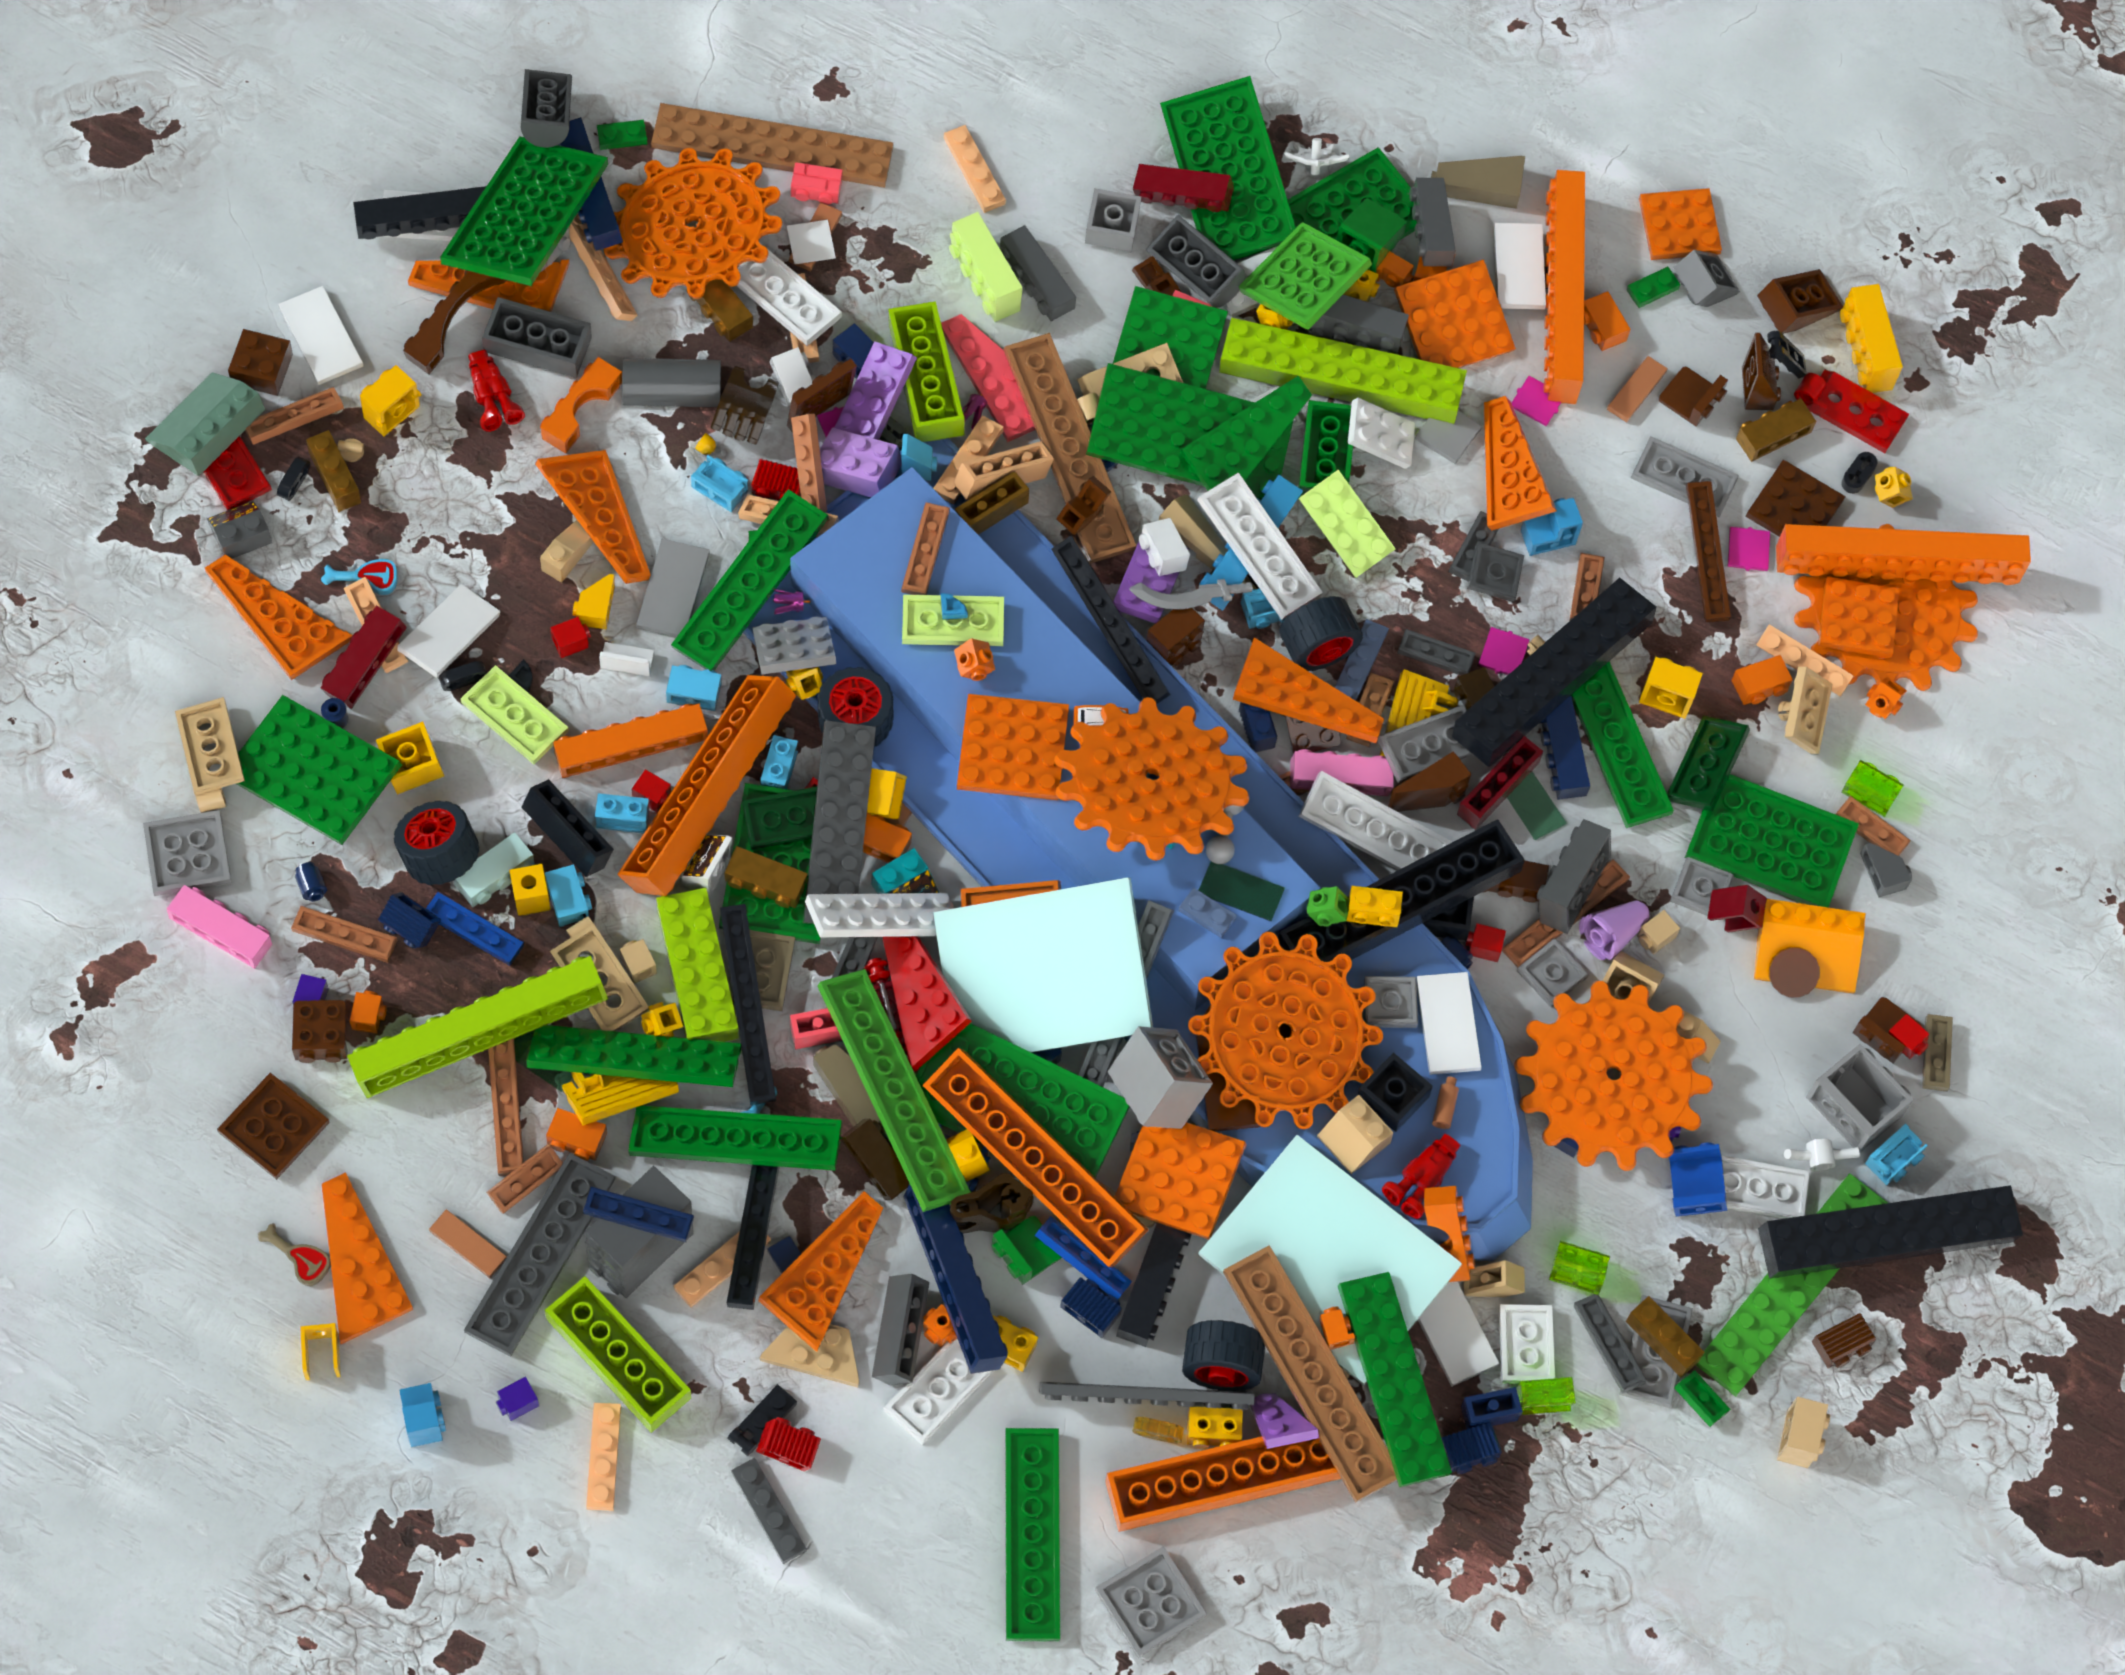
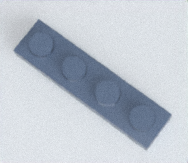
M1366 619L1361 629L1363 639L1358 648L1349 655L1335 686L1336 689L1357 701L1389 628Z

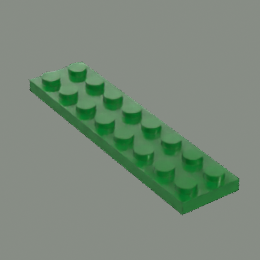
M788 489L672 642V648L705 670L715 671L773 594L774 589L779 586L791 570L790 558L812 542L829 519L828 514Z
M1609 661L1577 689L1571 697L1627 829L1672 815L1674 810Z
M544 1025L535 1029L527 1057V1068L733 1087L741 1054V1043L700 1039L687 1040V1038L655 1037L648 1034Z
M641 1105L636 1107L628 1152L630 1156L836 1171L843 1123L842 1120Z
M1385 1272L1339 1283L1338 1290L1346 1316H1348L1351 1332L1355 1336V1345L1399 1487L1449 1476L1452 1471L1390 1273Z
M1059 1428L1005 1429L1006 1641H1060Z

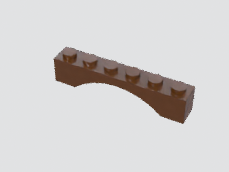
M465 270V276L460 282L456 281L449 291L450 294L446 299H442L437 303L432 316L424 319L419 326L417 334L414 337L411 336L404 344L403 352L406 359L429 375L444 357L446 333L457 311L480 291L503 284L507 280Z

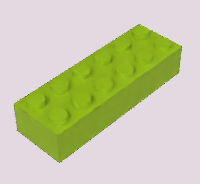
M936 301L888 309L889 329L894 348L917 357L903 387L915 438L922 442L964 436V415Z
M701 888L657 897V912L685 1037L687 1040L700 1039L721 1042L739 1039L738 1024L707 889Z
M586 1276L545 1309L546 1320L650 1433L655 1431L691 1399V1389Z

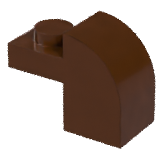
M1092 476L1079 494L1067 502L1056 520L1073 535L1077 534L1100 513L1111 491L1095 476Z

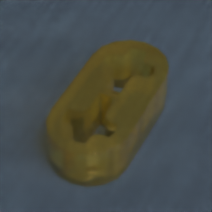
M1136 1417L1132 1431L1139 1436L1169 1443H1181L1184 1428L1165 1421L1147 1417Z

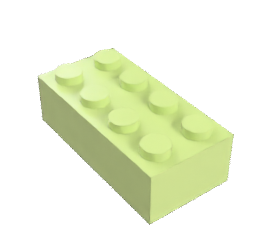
M976 212L953 222L952 233H950L951 245H949L951 255L954 259L958 258L964 277H969L974 294L980 296L983 301L982 306L985 313L991 315L994 322H997L1019 312L1021 309L1022 286L980 214Z

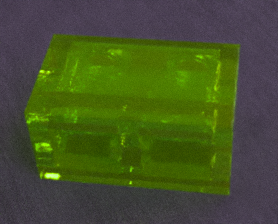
M1860 760L1841 793L1848 797H1853L1862 805L1885 817L1904 784L1900 783L1896 777L1879 771L1872 763Z
M1560 1241L1554 1256L1549 1280L1599 1295L1605 1281L1610 1256Z
M1572 1377L1520 1381L1516 1388L1523 1411L1521 1415L1571 1411V1406L1576 1403Z

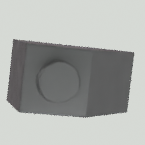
M1872 843L1864 845L1860 855L1878 897L1906 890L1912 881V872L1910 867L1905 865L1903 858Z

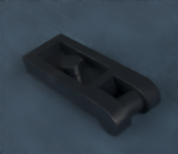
M1780 331L1769 332L1767 340L1771 344L1769 349L1770 358L1777 359L1779 363H1783L1787 370L1792 372L1798 379L1803 378L1807 374L1804 354Z
M777 1384L742 1423L729 1434L727 1439L733 1444L737 1443L742 1448L741 1451L746 1456H749L758 1447L766 1422L777 1417L785 1418L797 1405V1401ZM747 1431L754 1436L750 1440L744 1436Z

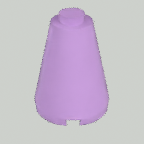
M1635 900L1587 914L1580 920L1579 931L1580 934H1585L1587 940L1584 944L1592 955L1599 960H1611L1640 931L1641 926L1649 921L1650 912L1644 903Z

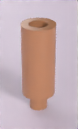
M1447 1077L1446 1083L1440 1086L1432 1125L1440 1129H1450L1459 1092V1088L1456 1086L1457 1079L1454 1077Z

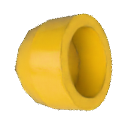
M705 433L695 449L704 455H709L714 452L716 442L710 435Z

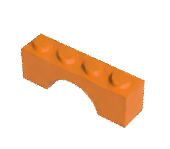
M600 357L594 363H589L581 379L574 381L571 385L568 395L557 402L555 411L543 419L540 425L542 439L566 454L580 437L579 424L575 419L577 410L584 403L591 400L601 399L609 401L622 385V371Z
M1456 1186L1425 1188L1424 1208L1428 1226L1443 1230L1450 1236L1447 1241L1439 1244V1246L1462 1263V1266L1449 1282L1470 1280L1471 1270L1475 1269L1474 1254H1469V1250H1471L1470 1234H1465V1231H1468L1467 1216H1462L1461 1213L1464 1212L1463 1196H1458Z

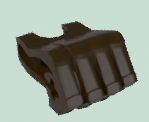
M735 366L720 398L710 428L716 431H720L722 428V434L732 437L733 433H735V439L744 441L745 438H748L747 442L757 445L779 382L769 378L763 387L752 388L744 381L745 369Z
M1003 1173L978 1191L955 1197L951 1201L950 1213L957 1222H968L963 1226L958 1225L959 1231L963 1234L975 1231L998 1232L1000 1229L1003 1231L1011 1230L1025 1220L1027 1213L1033 1205V1192L1014 1179L1011 1174ZM999 1203L1001 1218L990 1213ZM959 1204H966L965 1206L956 1208V1206Z

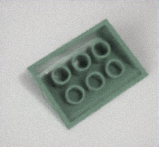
M212 372L145 440L197 476H200L266 409L257 391L242 381Z

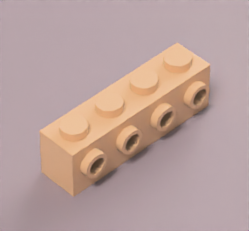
M1042 441L963 462L954 483L965 499L968 500L1014 471L1025 484L1044 479L1054 458Z

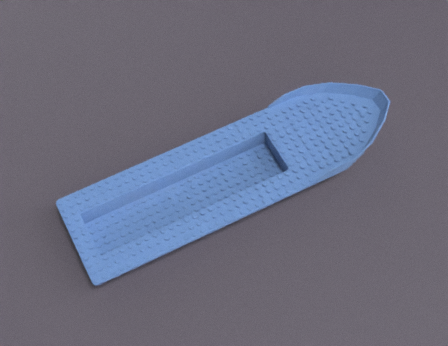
M949 438L924 442L933 447V457H937V472L932 471L931 481L924 480L913 467L902 474L901 466L893 482L874 496L867 497L847 490L828 504L827 512L825 513L838 516L839 522L818 538L815 537L810 544L790 558L791 570L776 588L790 593L803 592V600H810L811 602L803 603V611L796 612L793 610L774 615L776 608L790 605L775 603L773 601L775 594L783 593L774 591L743 634L755 645L753 627L762 624L784 623L788 620L800 621L812 617H827L836 656V664L819 667L823 675L822 684L835 672L848 667H863L864 669L873 670L888 682L893 694V726L887 738L881 744L874 747L872 768L898 772L907 776L902 803L981 887L1059 880L1061 881V889L1131 878L1138 925L1148 900L1173 909L1174 913L1146 980L1153 1028L1177 1030L1193 1055L1198 1059L1196 1035L1190 1032L1188 1022L1193 1016L1204 1015L1211 1005L1209 999L1199 992L1198 983L1204 977H1212L1216 980H1224L1227 977L1229 969L1223 959L1224 951L1227 948L1236 947L1245 956L1255 957L1259 953V938L1263 933L1272 932L1278 938L1279 931L1309 916L1307 914V903L1309 902L1310 891L1337 886L1346 896H1349L1351 886L1367 887L1379 879L1336 835L1324 831L1299 817L1304 802L1125 618L1124 620L1171 694L1157 704L1158 710L1165 715H1175L1182 707L1191 706L1196 712L1194 725L1201 730H1210L1217 726L1225 728L1228 733V740L1220 747L1221 752L1229 756H1242L1247 762V770L1231 778V782L1234 785L1246 789L1249 794L1248 804L1244 806L1239 814L1234 815L1232 818L1234 830L1229 834L1228 838L1235 847L1233 858L1225 864H1215L1209 860L1206 855V845L1212 837L1219 834L1213 830H1206L1201 833L1204 849L1196 855L1188 853L1178 843L1175 844L1173 849L1166 847L1165 856L1157 861L1147 857L1144 845L1139 842H1130L1122 851L1113 852L1106 845L1109 833L1105 828L1096 826L1082 831L1075 827L1074 819L1083 810L1082 805L1077 801L957 790L968 694L1069 704L1064 750H1077L1080 748V743L1070 734L1071 728L1074 725L1075 706H1105L1107 703H1113L1117 707L1128 708V714H1134L1139 711V703L1143 698L1051 550L1054 546L1019 510L978 535L955 512V508L968 501L962 493L953 505L944 500L933 489L959 451V448ZM926 502L950 508L927 595L947 593L953 596L1004 597L1003 646H990L995 670L980 681H973L972 679L960 676L954 649L960 645L902 644L903 595L911 594L902 593L901 588ZM786 671L780 672L786 679L788 678ZM819 693L805 699L817 712ZM1062 768L1060 784L1073 779L1070 771ZM1149 774V779L1157 780L1159 776ZM1193 888L1236 914L1235 921L1222 938L1179 912V906ZM1420 924L1352 959V967L1346 975L1347 984L1354 989L1364 987L1365 976L1417 977L1468 972L1481 1071L1429 1075L1417 991V1028H1380L1383 1032V1040L1378 1045L1364 1047L1361 1057L1364 1063L1369 1065L1375 1072L1394 1052L1433 1085L1431 1095L1397 1132L1393 1131L1391 1143L1352 1175L1317 1137L1320 1131L1336 1114L1326 1104L1321 1103L1314 1107L1312 1113L1313 1124L1305 1130L1299 1129L1295 1125L1291 1113L1282 1110L1275 1115L1273 1123L1268 1127L1216 1132L1246 1142L1237 1172L1252 1188L1294 1137L1298 1135L1438 1245L1447 1241L1450 1236L1439 1228L1428 1226L1426 1213L1421 1218L1415 1219L1401 1211V1205L1418 1188L1417 1185H1413L1398 1206L1392 1205L1382 1193V1187L1389 1181L1397 1184L1404 1179L1402 1171L1410 1161L1418 1158L1436 1139L1440 1140L1444 1134H1448L1461 1147L1456 1152V1158L1444 1175L1440 1187L1456 1186L1458 1196H1463L1464 1212L1461 1213L1462 1216H1467L1468 1231H1465V1234H1470L1471 1250H1469V1254H1474L1475 1260L1493 1262L1531 1229L1533 1157L1525 1114L1519 1104L1521 1092L1518 1076L1506 1052L1503 1039L1470 972L1423 924ZM1365 1008L1363 1009V1012H1362V1018H1363V1021H1364V1022H1365ZM1131 1036L1123 1038L1128 1042ZM1447 1077H1454L1457 1079L1456 1086L1459 1088L1451 1127L1450 1129H1440L1432 1125L1440 1086L1446 1083ZM1351 1080L1345 1084L1344 1094L1349 1102L1358 1095L1359 1087L1362 1083ZM1203 1097L1190 1118L1196 1126L1208 1129Z

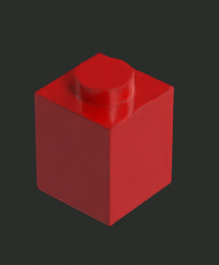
M579 617L550 627L551 638L560 658L589 648L588 638H591L587 625H582Z
M646 769L632 787V797L648 798L649 809L658 813L671 793L670 783Z
M1476 923L1474 931H1469L1466 946H1470L1469 952L1473 954V957L1498 963L1506 930Z
M1908 1014L1889 1030L1891 1036L1906 1046L1902 1053L1909 1060L1915 1054L1920 1056L1929 1046L1927 1044L1929 1033Z

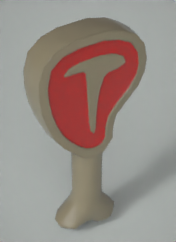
M275 1223L269 1224L266 1231L258 1233L260 1242H270L286 1254L287 1258L294 1264L295 1276L301 1284L305 1286L316 1285L328 1273L331 1262L329 1256L323 1250L307 1244H289L277 1234Z

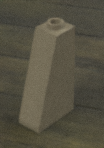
M1525 156L1439 162L1437 171H1432L1431 178H1444L1446 193L1449 198L1517 209Z
M836 1044L831 1047L824 1046L815 1053V1056H813V1066L852 1126L854 1127L863 1119L870 1118L872 1121H877L884 1128L851 1057Z

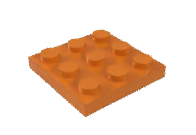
M1710 188L1640 194L1639 202L1651 260L1683 258L1693 250L1717 255L1721 254L1722 247Z
M1826 577L1818 646L1891 658L1894 651L1900 588Z

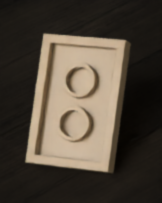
M1798 667L1794 680L1791 702L1782 701L1779 704L1778 711H1786V713L1778 715L1782 721H1787L1785 738L1810 754H1819L1833 684L1808 667Z

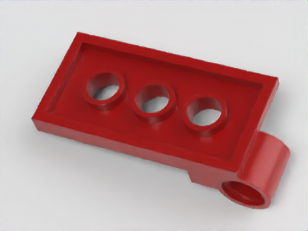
M1826 369L1821 376L1815 373H1807L1794 392L1796 400L1802 399L1810 412L1884 454L1909 416V413L1840 374ZM1835 394L1841 401L1832 402L1828 396ZM1856 406L1860 408L1861 413L1854 414L1850 411L1849 407ZM1878 418L1881 420L1882 425L1875 426L1871 423L1870 419Z

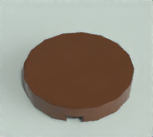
M1788 947L1780 950L1770 962V982L1780 994L1787 997H1802L1809 994L1816 987L1820 978V967L1816 958L1809 951L1799 947Z

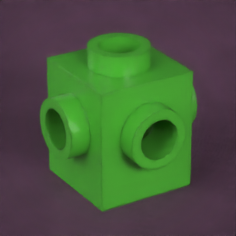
M1337 886L1310 891L1307 914L1319 926H1329L1334 923L1347 921L1349 898Z

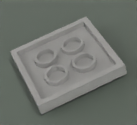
M812 617L800 621L788 620L784 623L762 624L753 627L761 675L836 664V656L827 617Z
M220 810L143 823L154 896L177 893L184 885L191 889L193 887L200 889L231 883Z
M1164 1546L1095 1588L1098 1596L1138 1658L1207 1616L1206 1611Z

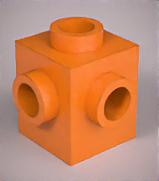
M971 638L954 649L961 677L980 681L995 670L993 654L988 642Z
M1886 677L1879 685L1874 684L1866 695L1869 697V700L1865 705L1870 708L1869 711L1876 717L1886 719L1891 714L1895 716L1903 706V703L1900 701L1907 690L1889 677Z
M941 1304L937 1309L931 1308L923 1318L925 1320L923 1322V1334L932 1344L936 1343L942 1348L946 1342L953 1343L957 1336L946 1307ZM942 1320L945 1325H939L938 1323Z

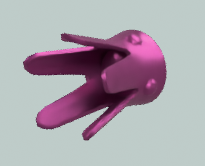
M971 394L968 403L962 408V411L966 408L963 413L964 422L975 412L971 425L972 430L980 420L982 411L987 405V401L982 397V394Z
M774 589L776 592L783 593L775 594L773 599L775 603L790 604L776 608L774 615L793 610L796 612L803 611V603L811 602L810 600H803V592L790 593Z

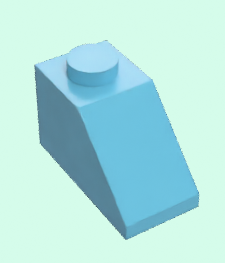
M903 434L902 474L913 467L924 480L931 481L932 471L937 472V457H933V447L909 434Z

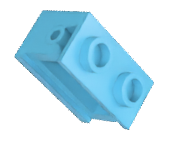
M707 455V462L704 461L695 473L691 475V487L732 512L748 492V479L740 471H733L727 467L721 459H714Z
M1260 588L1242 594L1241 605L1249 629L1255 627L1258 629L1265 628L1272 623H1283L1286 619L1281 620Z
M672 665L666 690L667 703L677 705L700 704L701 709L716 711L722 686L721 674H717L713 670L709 671L708 669L703 671L695 670L687 665Z
M773 735L760 779L761 786L788 789L798 751H796L797 740Z
M598 793L595 812L596 829L645 833L649 818V799Z
M574 864L545 872L547 889L559 927L584 919L583 914L589 917L588 910L592 909L591 901L588 894L583 895L581 887H585L584 879L581 872L576 873Z
M1904 1124L1869 1156L1865 1164L1886 1186L1893 1180L1897 1183L1907 1174L1905 1169L1910 1164L1915 1167L1925 1157L1923 1152L1928 1145L1925 1144L1920 1148L1923 1144L1922 1141L1909 1129L1907 1124Z

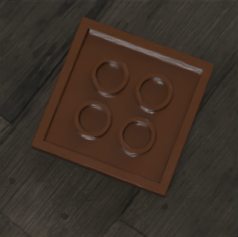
M852 359L845 363L843 361L837 363L830 373L825 376L823 374L817 376L812 381V385L807 388L801 387L793 393L787 427L792 433V417L806 414H815V417H817V415L822 414L850 395L857 367Z
M1783 459L1745 517L1780 537L1785 524L1827 526L1846 496Z
M270 1072L217 1128V1131L277 1180L330 1122L328 1118Z

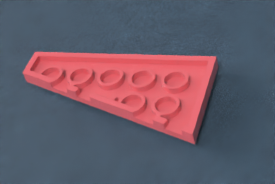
M962 314L942 322L941 325L946 340L978 394H982V397L986 399L988 411L996 423L1004 426L1002 434L1007 443L1036 430L1004 350Z

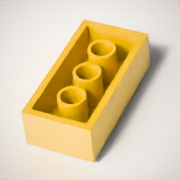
M1880 285L1851 287L1848 297L1845 298L1843 309L1840 310L1841 322L1846 325V340L1848 344H1851L1853 350V364L1857 365L1858 383L1872 393L1893 390L1903 366Z

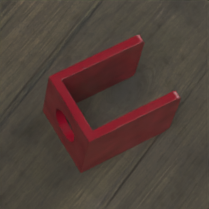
M1749 885L1714 889L1711 893L1707 919L1710 921L1726 919L1724 928L1726 932L1762 928L1767 897Z

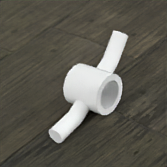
M1829 1139L1810 1141L1806 1144V1150L1786 1149L1784 1152L1786 1159L1809 1161L1810 1170L1815 1172L1834 1168L1836 1166L1835 1160L1860 1157L1858 1147L1833 1150L1832 1142Z

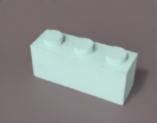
M514 832L477 858L470 870L454 880V885L472 907L477 904H484L491 898V894L499 889L507 888L512 883L509 870L534 865L533 854Z

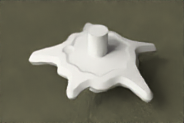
M1320 138L1312 139V149H1304L1299 144L1294 143L1293 146L1298 153L1285 152L1286 158L1305 165H1311L1310 174L1312 175L1320 174V166L1347 161L1350 155L1337 156L1333 152L1335 149L1334 144L1321 149L1322 139Z

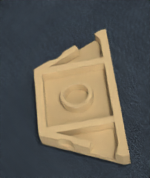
M830 1324L816 1352L787 1326L760 1356V1361L857 1388L859 1386L850 1331L847 1328Z

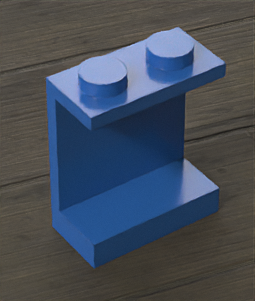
M1706 1142L1697 1147L1685 1145L1674 1147V1152L1669 1157L1675 1216L1728 1211L1722 1155L1719 1144Z

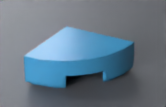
M941 593L942 620L968 618L967 609L964 604L951 594Z

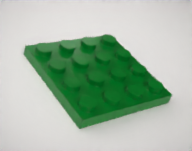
M1135 286L1112 364L1167 343L1183 383L1206 389L1228 311ZM1157 369L1147 371L1148 374L1160 377V372Z

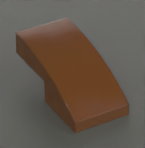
M1153 256L1132 269V272L1145 289L1171 296L1175 290L1181 292L1168 272L1164 273Z

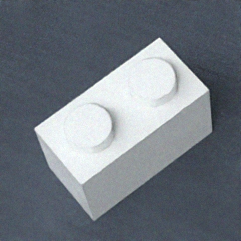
M799 347L771 357L769 361L779 382V387L786 404L790 406L793 393L801 387L807 388L812 385V381L815 379V376L813 374L810 375L807 366H809L807 356L805 352L801 353Z
M1171 518L1143 524L1139 543L1141 548L1147 552L1149 563L1152 568H1155L1158 575L1164 576L1186 570L1190 554Z

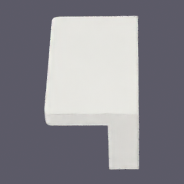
M605 642L603 652H600L599 656L600 668L650 677L654 650Z

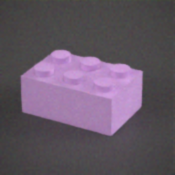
M836 428L831 429L820 448L824 485L848 490L867 497L874 496L893 482L902 466L898 445Z

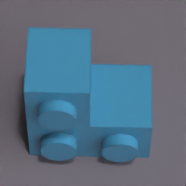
M1574 498L1556 499L1553 501L1557 509L1556 512L1523 521L1520 531L1529 556L1576 545L1583 522Z
M431 1383L400 1389L402 1410L411 1447L443 1441L441 1432L446 1431L442 1409L436 1408L441 1406L438 1390L433 1391Z

